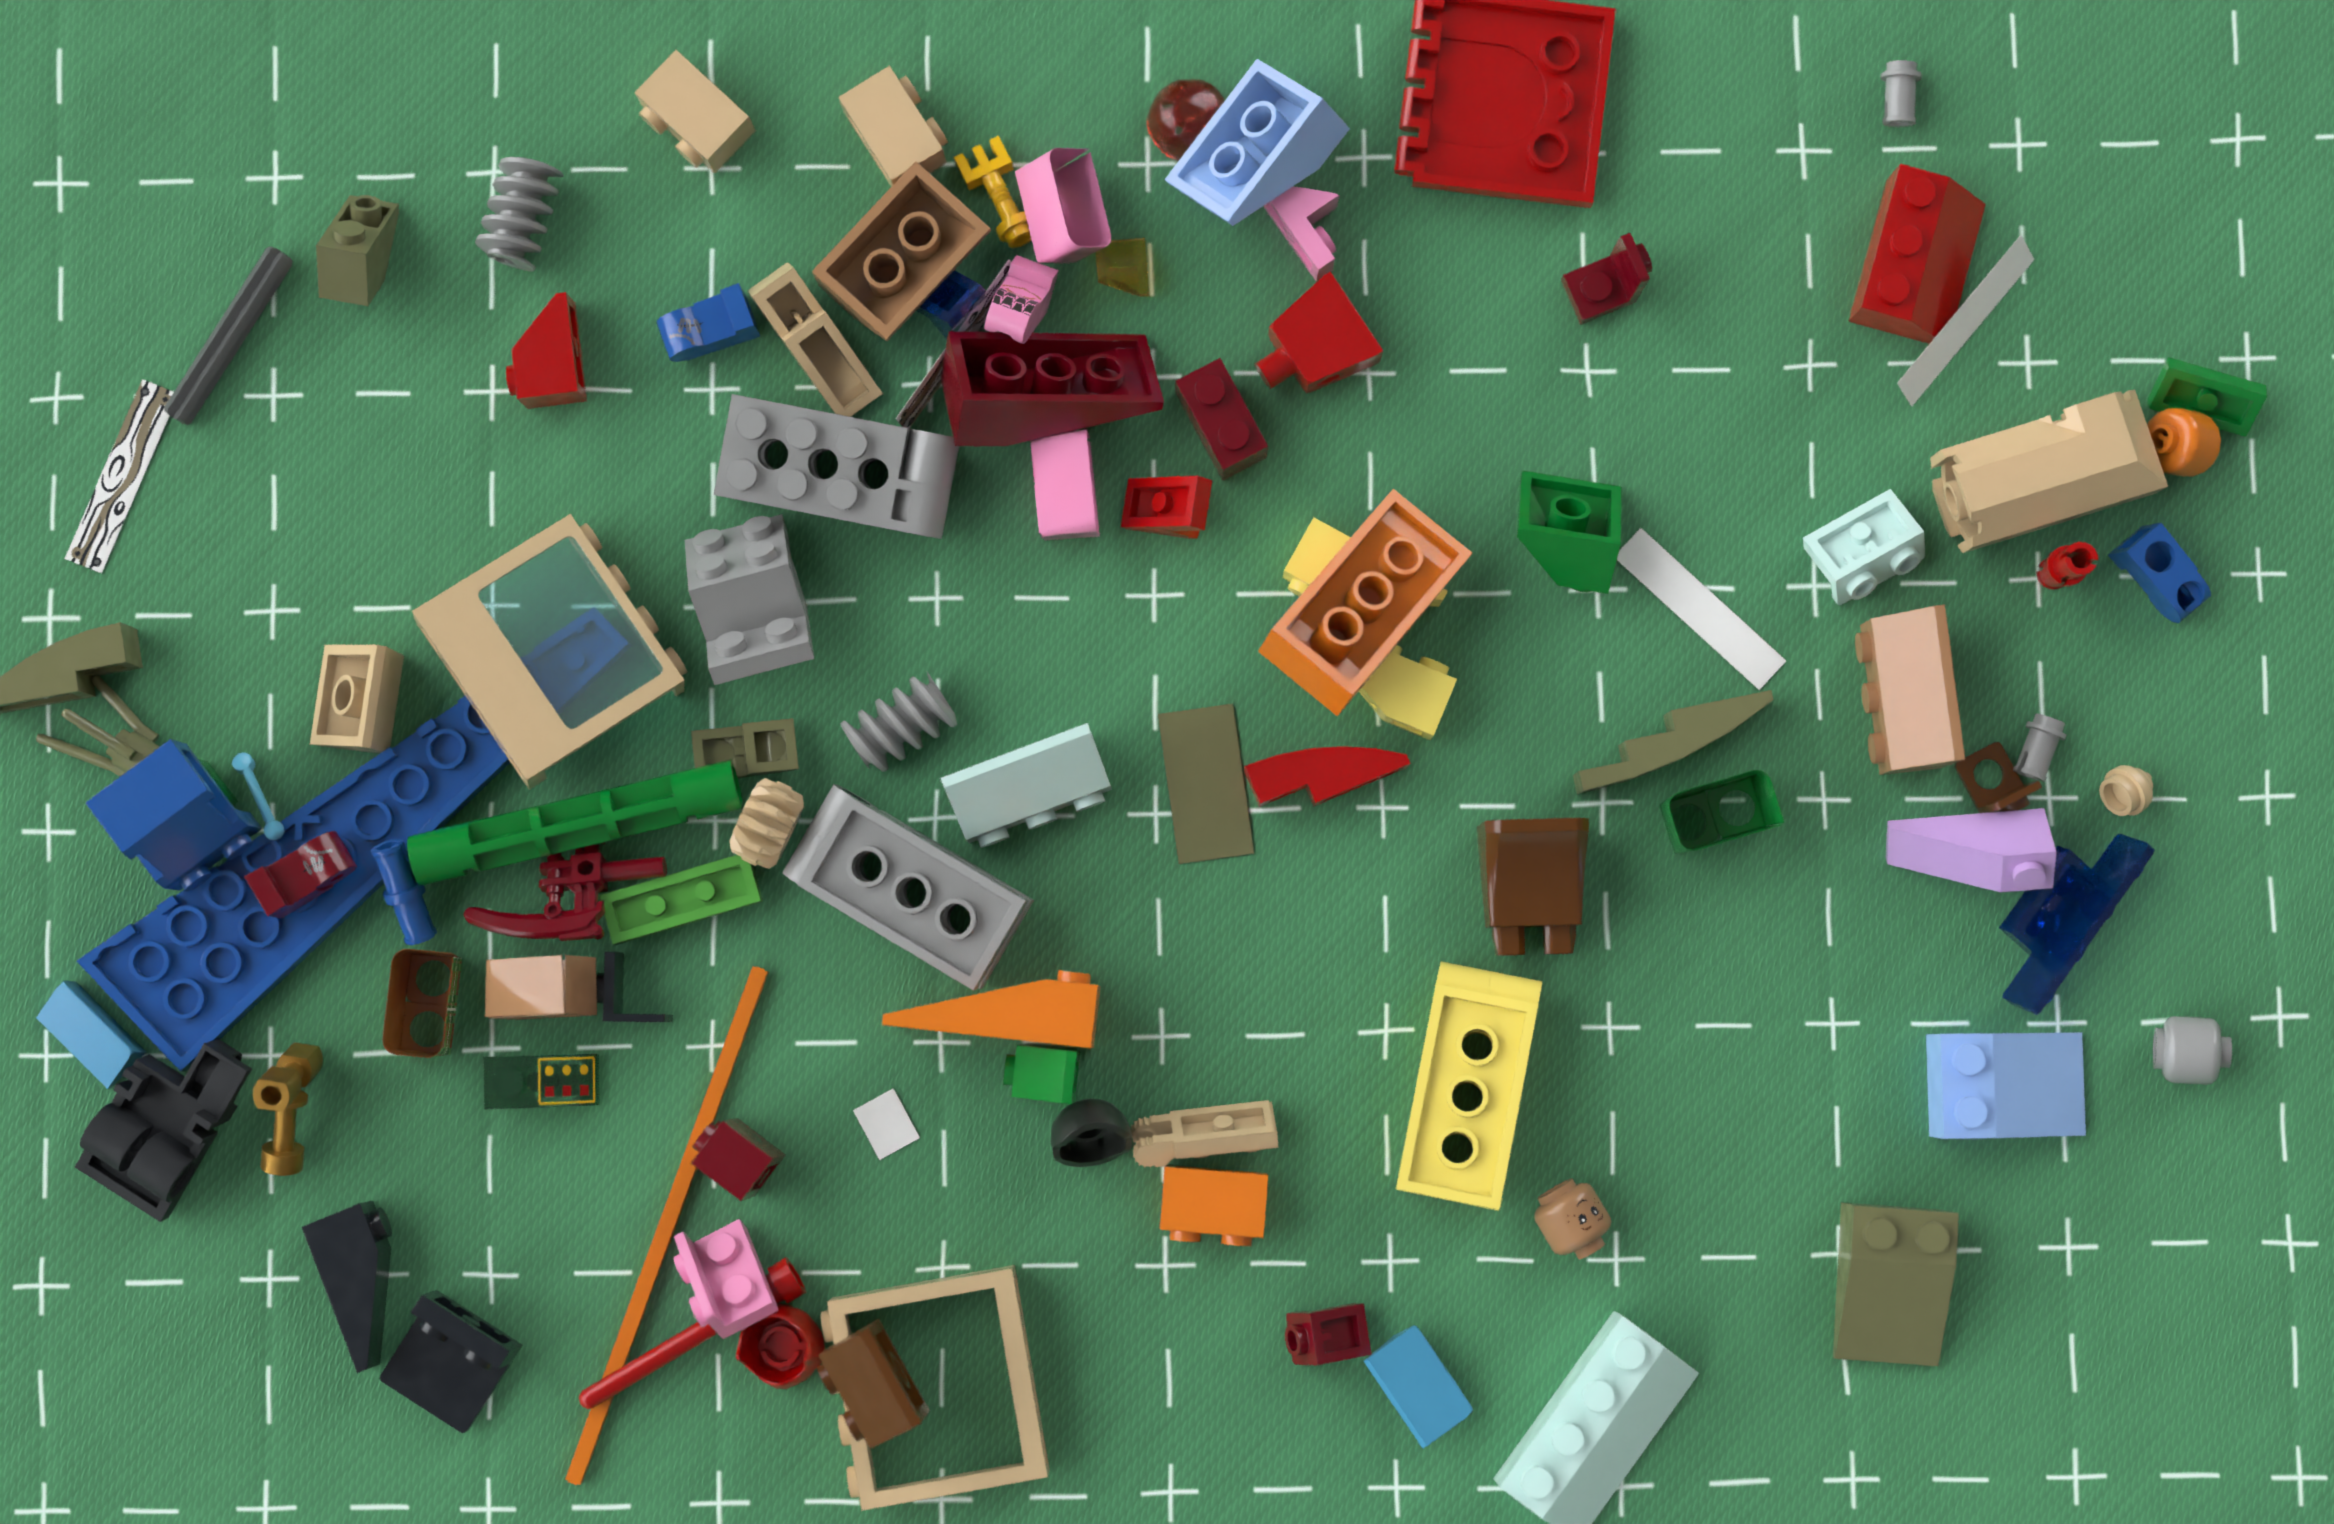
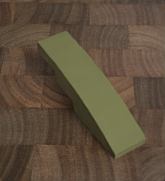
M1772 690L1669 711L1663 715L1667 732L1625 740L1618 745L1621 757L1620 763L1581 770L1575 773L1573 779L1577 795L1627 782L1679 761L1731 732L1773 701Z

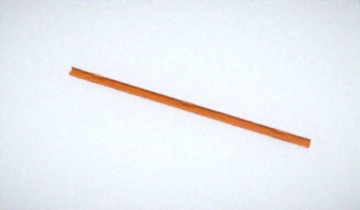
M752 966L602 1378L627 1363L697 1168L691 1162L699 1152L692 1148L703 1130L711 1122L714 1123L769 973L763 968ZM614 1396L590 1410L565 1478L569 1483L574 1485H581L583 1483Z

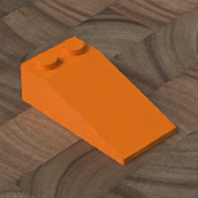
M1392 489L1275 624L1258 652L1338 717L1469 559L1472 552L1395 489Z
M1058 971L1057 980L1045 979L883 1014L882 1025L1094 1048L1101 987L1090 984L1091 975Z

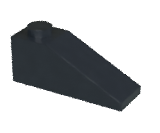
M368 1201L356 1204L302 1227L357 1373L377 1366L381 1361L391 1246L388 1237L392 1236V1229L389 1219L382 1208L376 1209L374 1202Z

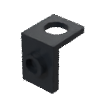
M605 951L604 973H597L596 976L597 1003H603V1021L673 1022V1015L622 1014L624 953Z

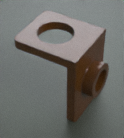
M1994 742L1954 765L1979 813L2020 810L2030 804L2027 795L2042 788L2039 780L2023 785L2017 772L2013 771L2014 767L2000 742ZM1982 760H1992L2001 768V782L1993 789L1980 787L1974 779V769Z

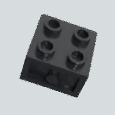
M434 1290L422 1294L410 1312L417 1318L381 1373L380 1380L457 1431L465 1433L471 1428L523 1345L440 1291Z

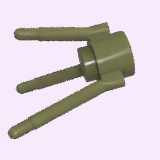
M96 675L92 678L93 685L134 731L130 733L123 729L114 737L70 709H64L62 717L108 746L106 754L112 757V760L45 734H38L36 741L56 751L111 771L120 777L160 747L155 744L159 734L145 726L115 691L100 676Z

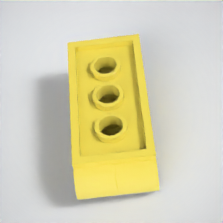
M1440 962L1396 1186L1397 1190L1496 1211L1500 1210L1542 981ZM1475 1033L1486 1036L1492 1045L1490 1055L1482 1060H1473L1467 1057L1462 1049V1043L1467 1036ZM1472 1084L1480 1090L1482 1103L1476 1110L1466 1112L1454 1105L1452 1094L1458 1086ZM1460 1134L1470 1140L1473 1152L1467 1161L1453 1163L1444 1156L1442 1145L1445 1139L1451 1135Z

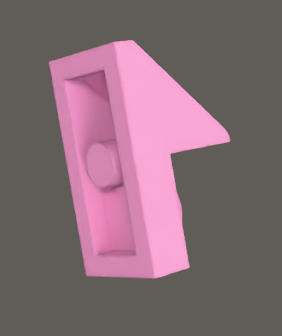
M1293 186L1263 207L1315 281H1318L1325 274L1333 271L1335 258L1332 254L1336 252V247L1323 227L1319 226L1314 229L1312 225L1337 208L1339 195Z

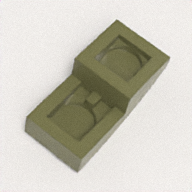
M793 718L691 731L695 768L732 760L738 778L799 770Z

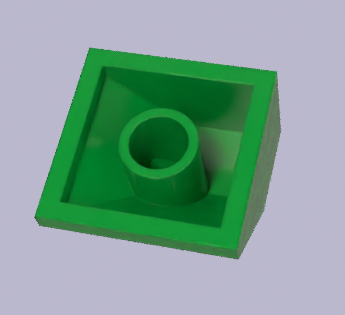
M1522 470L1519 490L1517 537L1558 586L1569 587L1579 592L1609 593L1621 546L1622 487Z

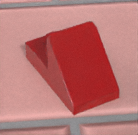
M1201 476L1128 478L1121 528L1188 539L1198 538L1199 531L1205 530L1212 480Z

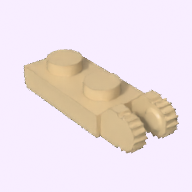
M1269 1100L1170 1111V1114L1138 1118V1121H1134V1125H1131L1133 1142H1136V1145H1133V1157L1135 1162H1138L1139 1166L1143 1165L1144 1168L1146 1166L1150 1168L1151 1166H1166L1173 1158H1204L1209 1155L1256 1152L1262 1149L1278 1148V1134L1273 1106Z

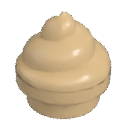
M2128 765L2115 767L2106 774L2104 781L2100 785L2099 792L2102 802L2109 811L2118 816L2141 813L2149 807L2153 799L2152 776L2144 770Z

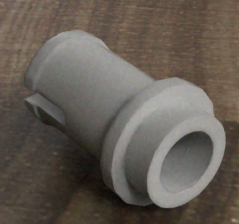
M1897 60L1886 63V71L1881 73V80L1886 82L1883 125L1908 127L1916 124V81L1922 79V73L1917 71L1916 62Z
M2037 713L2034 716L2033 722L2027 721L2025 727L2030 730L2013 771L2045 782L2046 774L2059 740L2066 739L2067 735L2063 733L2065 723Z

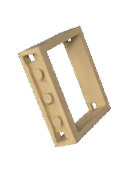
M1015 1265L837 1296L827 1301L828 1310L821 1312L822 1330L825 1342L834 1341L835 1344L851 1335L848 1317L850 1313L994 1288L1024 1462L877 1488L871 1449L865 1439L856 1441L845 1423L843 1414L838 1415L841 1442L843 1446L851 1445L854 1466L847 1467L849 1492L851 1498H860L861 1510L1048 1477L1050 1468ZM844 1403V1408H845V1412H846V1411H848V1408H847L846 1404Z

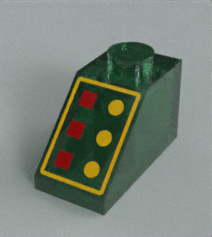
M599 1054L484 1057V1109L600 1105Z

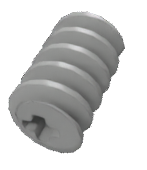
M524 157L502 158L498 167L506 176L496 177L493 182L494 189L501 195L490 196L487 201L488 208L495 214L485 215L481 221L483 228L489 233L479 234L476 237L475 243L489 258L513 268L533 272L536 266L526 260L524 254L540 253L542 247L529 239L530 235L547 233V228L535 220L536 215H552L553 209L542 202L541 199L542 196H558L559 190L549 184L547 179L548 177H564V175L555 167L534 159Z
M928 672L929 684L927 685L914 676L909 679L912 695L908 696L897 687L892 690L895 706L891 707L880 698L877 699L875 705L878 717L873 718L864 710H860L858 717L861 728L856 729L846 721L840 723L849 741L868 769L869 764H873L882 772L887 771L889 767L886 753L888 752L898 760H904L906 755L903 742L905 741L914 748L921 749L923 743L920 731L922 730L933 738H938L940 732L937 720L939 719L950 727L957 725L955 713Z

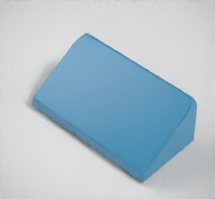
M63 981L55 989L36 1017L107 1089H110L122 1077L126 1068L131 1067L136 1059L141 1058L146 1053L76 981Z
M1411 1326L1395 1334L1364 1360V1363L1422 1448L1430 1445L1473 1412L1471 1404L1417 1326Z

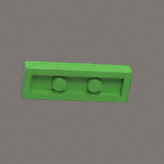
M738 855L599 895L600 900H603L605 904L604 915L613 945H619L764 902L754 866L742 860Z

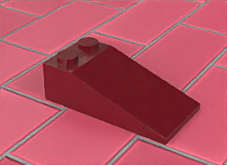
M948 331L941 382L955 446H1009L1163 409L1164 399L1146 334L1032 333L1028 340L1022 344L1013 340L1010 335L1002 332Z

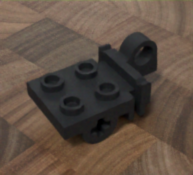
M221 1040L209 1041L203 1044L186 1076H183L150 1054L136 1059L134 1064L126 1068L122 1074L127 1080L116 1084L113 1089L116 1095L112 1102L104 1106L85 1129L80 1140V1147L84 1151L75 1168L159 1222L169 1218L218 1133L213 1128L228 1122L238 1107L234 1104V1101L252 1068L241 1062L242 1053Z

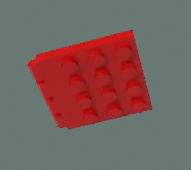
M1415 0L1411 32L1416 35L1429 36L1430 40L1411 39L1409 43L1405 81L1424 85V88H1404L1399 129L1405 132L1418 133V137H1398L1394 173L1413 177L1412 187L1591 208L1594 200L1616 8L1551 0Z

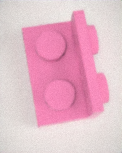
M740 1219L695 1242H692L684 1231L674 1236L680 1253L673 1257L674 1263L683 1281L687 1285L690 1283L692 1285L695 1296L689 1299V1303L697 1321L702 1327L709 1324L722 1339H725L779 1311L748 1229Z

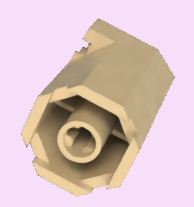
M2128 390L2124 394H2122V391L2114 392L2063 409L2064 413L2060 415V420L2052 422L2051 416L2048 415L2026 424L1939 450L1930 457L1931 469L1941 466V478L1932 480L1933 494L1948 534L1951 537L1962 535L1965 540L1957 545L1961 552L1966 553L2156 494L2168 487L2136 391Z

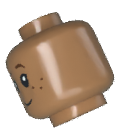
M1570 1178L1547 1190L1537 1198L1540 1206L1535 1211V1222L1555 1254L1567 1255L1574 1252L1580 1260L1593 1254L1605 1245L1601 1236L1609 1230L1611 1218L1590 1184H1576L1573 1178Z

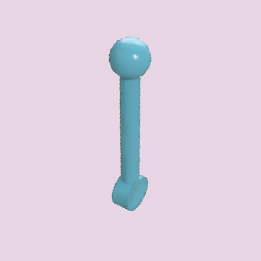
M239 753L233 758L232 766L239 774L244 776L265 822V836L270 840H278L285 832L284 826L281 822L274 819L253 773L255 761L248 753Z

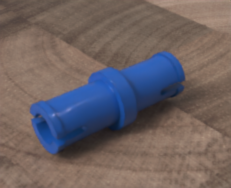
M392 839L376 845L371 850V853L376 860L386 890L383 892L384 900L387 905L393 906L404 935V942L406 945H416L433 938L437 934V930L433 926L422 896L426 891L425 886H419L414 877L404 847L405 843L403 839Z

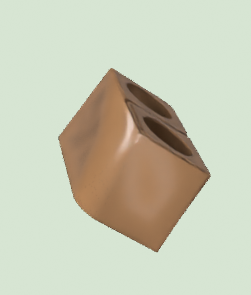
M562 955L486 960L485 1017H491L489 1019L525 1020L597 1015L596 957L565 955V960H562Z

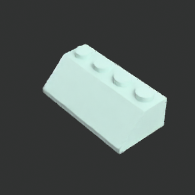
M1613 1311L1493 1479L1501 1489L1549 1524H1592L1699 1373L1624 1316Z

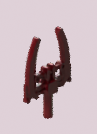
M599 844L575 849V855H571L570 860H565L562 852L547 857V862L540 863L539 868L540 873L543 876H547V878L539 880L540 890L549 897V903L544 907V914L505 913L479 907H469L464 911V918L471 925L510 937L528 939L559 938L560 941L593 938L599 940L604 936V930L598 925V921L605 914V904L603 900L598 902V894L600 892H608V882L666 877V859L662 856L606 862L601 852L599 853ZM564 891L574 893V909L564 911L561 907V897L564 896Z

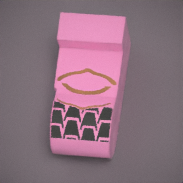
M1016 255L1011 262L1007 277L994 295L988 310L984 329L989 332L999 331L1008 334L1013 340L1024 344L1047 313L1059 270Z

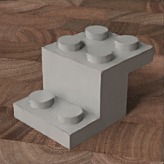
M782 514L773 517H754L747 520L743 525L721 531L717 529L705 530L698 533L694 538L685 540L688 591L706 640L708 669L714 685L814 659L808 607L792 561L788 530Z

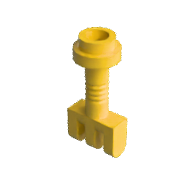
M996 136L989 140L990 147L996 155L995 158L988 160L981 144L971 148L979 166L971 169L963 153L953 158L969 191L982 184L984 185L1002 220L996 227L999 239L1002 242H1007L1010 248H1017L1027 244L1032 239L1025 211L1019 212L1001 176L1014 170V167L1000 137Z

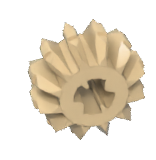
M767 778L759 781L755 788H753L733 829V834L729 840L731 852L754 866L760 865L770 869L776 865L801 817V812L804 808L803 795L780 781L774 782Z

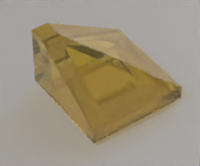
M1145 238L1111 240L1108 246L1096 252L1098 283L1139 297L1150 296Z

